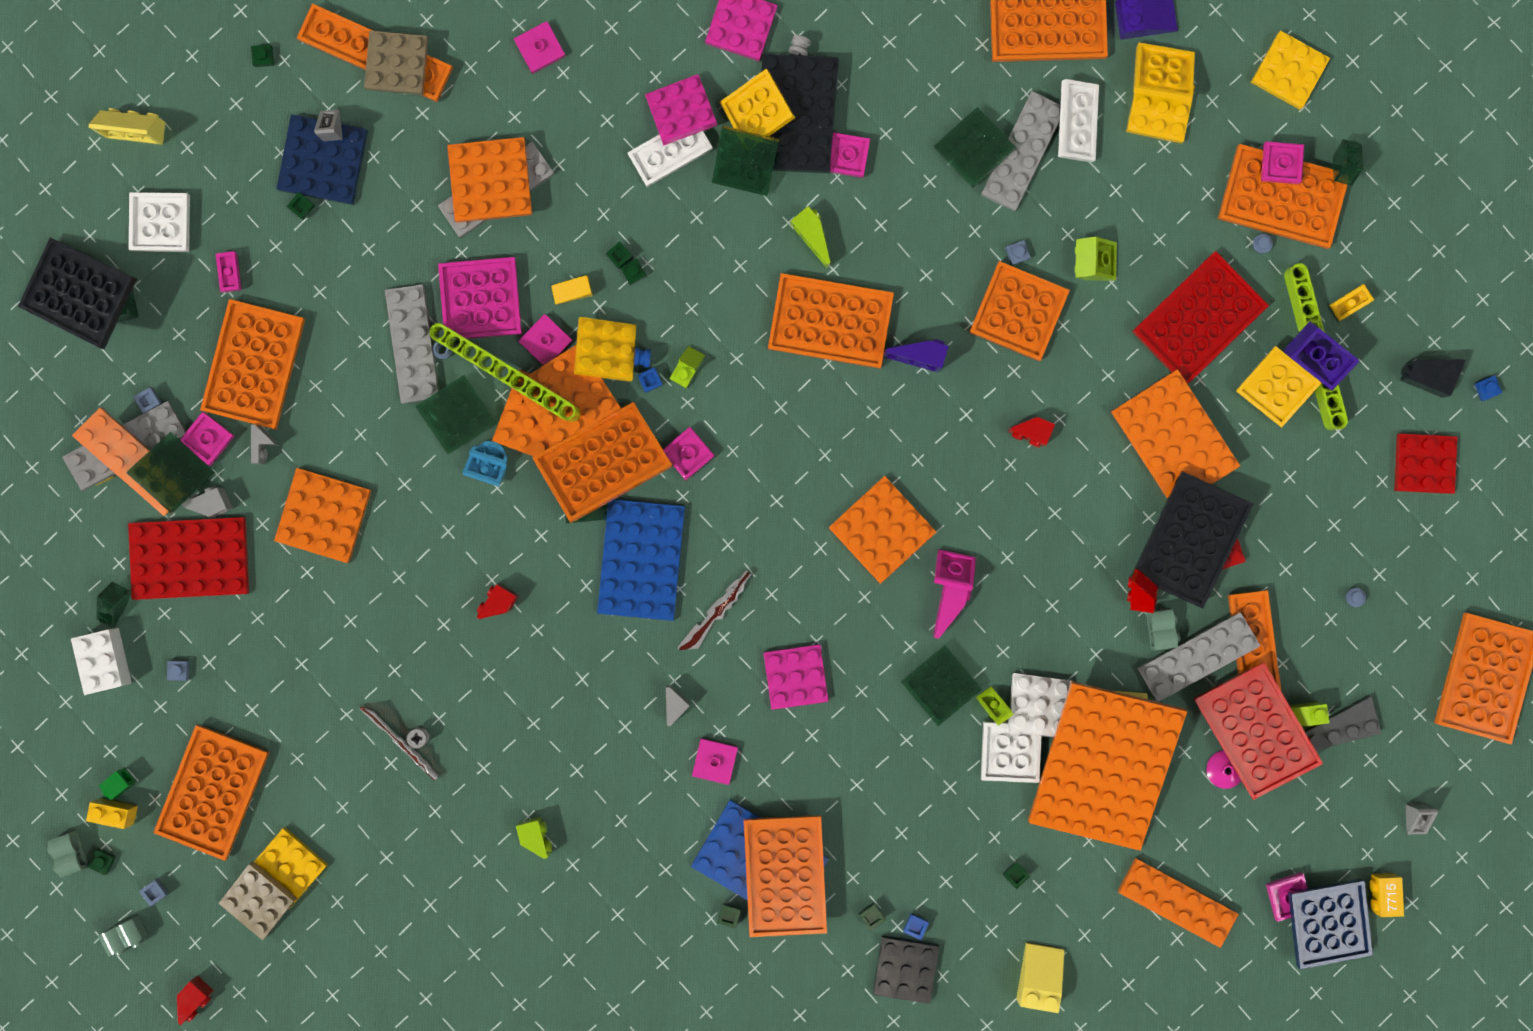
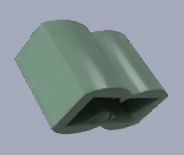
M1170 608L1155 610L1154 613L1146 612L1151 649L1177 648L1180 642V634L1175 629V624L1178 623L1176 612Z
M76 831L48 841L47 851L54 859L53 869L60 878L88 867L87 857Z
M138 915L98 935L108 957L113 954L116 957L127 951L126 948L131 945L133 948L144 943L143 939L148 936Z

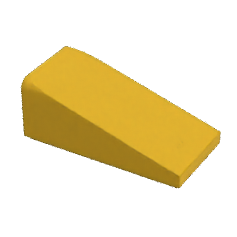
M587 275L551 286L556 305L593 296Z
M1361 284L1330 304L1329 307L1338 321H1341L1374 301V298L1366 286Z

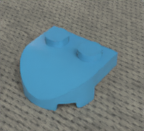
M484 441L482 444L474 445L469 451L470 456L463 469V475L500 487L507 470V455L503 447L493 441Z

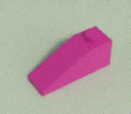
M943 585L933 633L934 638L939 639L963 609L966 601L970 600L971 591Z

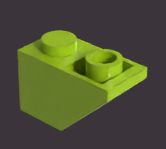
M541 817L519 822L516 825L520 845L543 859L548 858L552 851V845L550 840L546 838V822H542Z

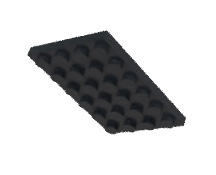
M763 54L761 72L765 69L770 72L795 118L755 146L754 170L830 174L839 57Z
M49 238L18 307L105 350L137 278L64 243Z
M1180 471L1134 569H1139L1158 586V589L1203 609L1254 503Z

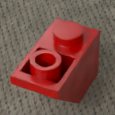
M1036 417L1009 428L1008 432L1012 433L1011 437L1020 441L1026 439L1030 441L1029 444L1031 446L1040 448V446L1047 445L1055 424Z
M1134 569L1133 577L1129 576L1128 588H1131L1127 598V602H1131L1130 610L1154 613L1157 603L1158 586L1139 569Z
M501 584L492 585L487 592L488 599L485 603L482 602L477 609V618L482 619L510 612L519 595Z
M198 975L189 981L177 995V1016L180 1026L186 1021L191 1022L198 1014L196 1010L200 1006L203 1008L211 1000L209 996L214 992Z

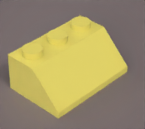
M109 108L108 111L100 110L89 123V128L109 139L163 145L166 122L160 119L159 115L153 113H146V115H140V113L135 111L121 113L120 110Z

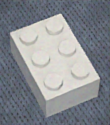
M119 628L71 638L84 695L132 684Z

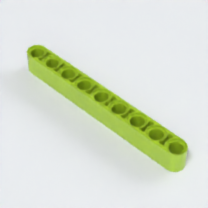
M1297 263L1286 269L1284 278L1298 331L1300 332L1311 321L1324 332L1308 269L1304 264ZM1294 269L1299 273L1298 278L1293 274ZM1299 288L1304 291L1303 296L1298 293ZM1304 306L1309 310L1308 315L1303 311ZM1321 382L1315 390L1323 424L1330 431L1343 429L1348 423V418L1339 384L1333 390H1330L1329 388H1324ZM1329 398L1333 401V407L1328 405ZM1334 417L1338 419L1337 426H1335L1333 423Z
M436 323L430 328V336L435 341L560 418L574 422L580 417V410L576 405L449 327ZM444 329V335L439 338V331ZM460 339L459 346L455 348L454 342ZM472 349H476L474 357H470ZM491 358V366L486 367V361ZM507 368V376L502 377L503 369ZM524 378V385L518 387V380ZM540 388V395L534 397V390ZM552 398H556L557 403L554 407L550 406V400ZM572 407L573 414L567 417L566 410Z

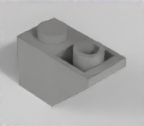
M216 486L205 489V493L200 496L198 494L192 495L187 498V502L182 503L184 508L208 517H217L233 509L224 488H216Z

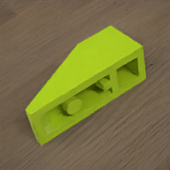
M808 206L791 220L790 225L823 265L828 268L830 266V259L821 220L819 219L821 216L814 208L811 210Z
M1317 701L1289 705L1301 726L1330 723L1328 708L1325 703Z

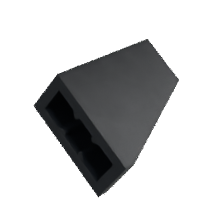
M1466 360L1412 361L1405 364L1402 368L1400 381L1441 398L1449 397L1453 393Z

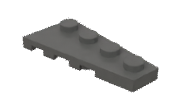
M1367 696L1362 701L1348 706L1342 712L1330 716V723L1314 725L1304 730L1315 750L1381 734L1372 696Z

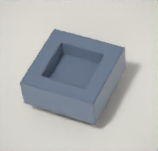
M1024 240L1005 247L1011 266L1031 258Z
M152 387L134 396L143 413L162 404Z
M167 661V680H189L190 661Z
M158 878L139 891L150 907L169 894Z

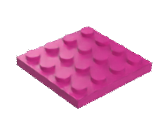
M515 257L438 264L443 325L467 339L522 334Z

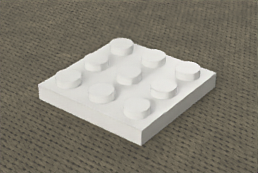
M129 193L130 251L189 252L190 195L188 193Z
M1013 673L1009 709L1014 715L1008 719L1007 731L1054 737L1071 681Z
M983 722L981 780L1039 783L1041 736L1007 731L1008 723L1004 722L999 726L995 722Z

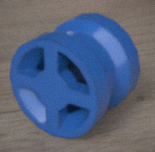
M635 347V367L643 365L645 368H649L651 349L641 350Z

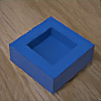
M655 367L637 375L645 393L663 386Z
M1491 376L1474 383L1481 401L1502 393L1496 376Z
M910 913L903 932L922 940L929 921Z

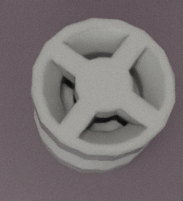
M794 35L789 53L796 56H807V47L810 46L811 41L804 36Z
M423 727L415 728L407 736L408 744L413 748L424 746L429 741V732Z

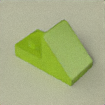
M688 346L679 358V363L672 373L670 380L687 389L705 355Z
M992 686L976 697L989 717L998 726L1014 715Z

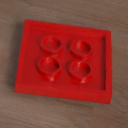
M1397 434L1394 491L1455 494L1457 437Z

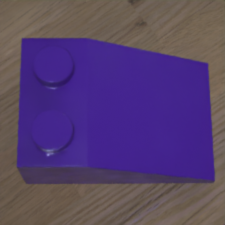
M1173 0L1115 1L1120 40L1178 31Z
M1311 321L1283 350L1292 360L1330 390H1333L1360 361Z
M933 339V341L887 348L883 357L938 373L943 367L948 346L944 345L945 342L942 340Z

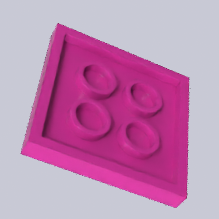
M719 0L705 44L760 62L777 5L763 0Z
M699 74L645 94L664 146L717 126Z
M820 644L763 652L771 710L828 702Z

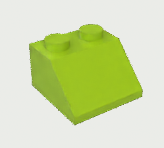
M1100 237L1076 239V278L1093 281H1116L1117 242Z

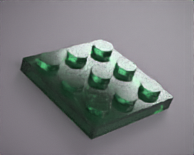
M978 107L934 145L936 151L972 188L1016 150V146Z
M722 126L712 183L768 196L780 139Z
M465 375L415 406L447 454H450L497 423Z
M170 432L126 473L172 514L215 472Z
M946 645L942 646L901 681L937 726H940L982 690Z

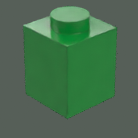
M123 768L115 771L98 786L101 788L102 794L111 801L120 797L137 782Z

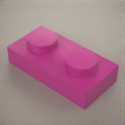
M237 252L217 253L216 262L220 292L241 291Z

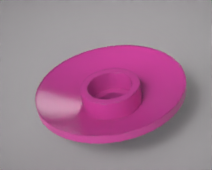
M1224 750L1214 753L1209 758L1206 773L1209 780L1215 786L1229 789L1241 782ZM1230 767V773L1226 774L1225 769Z

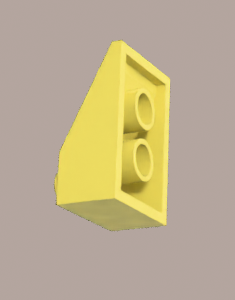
M1026 943L1016 998L1020 1007L1059 1013L1062 996L1064 949Z

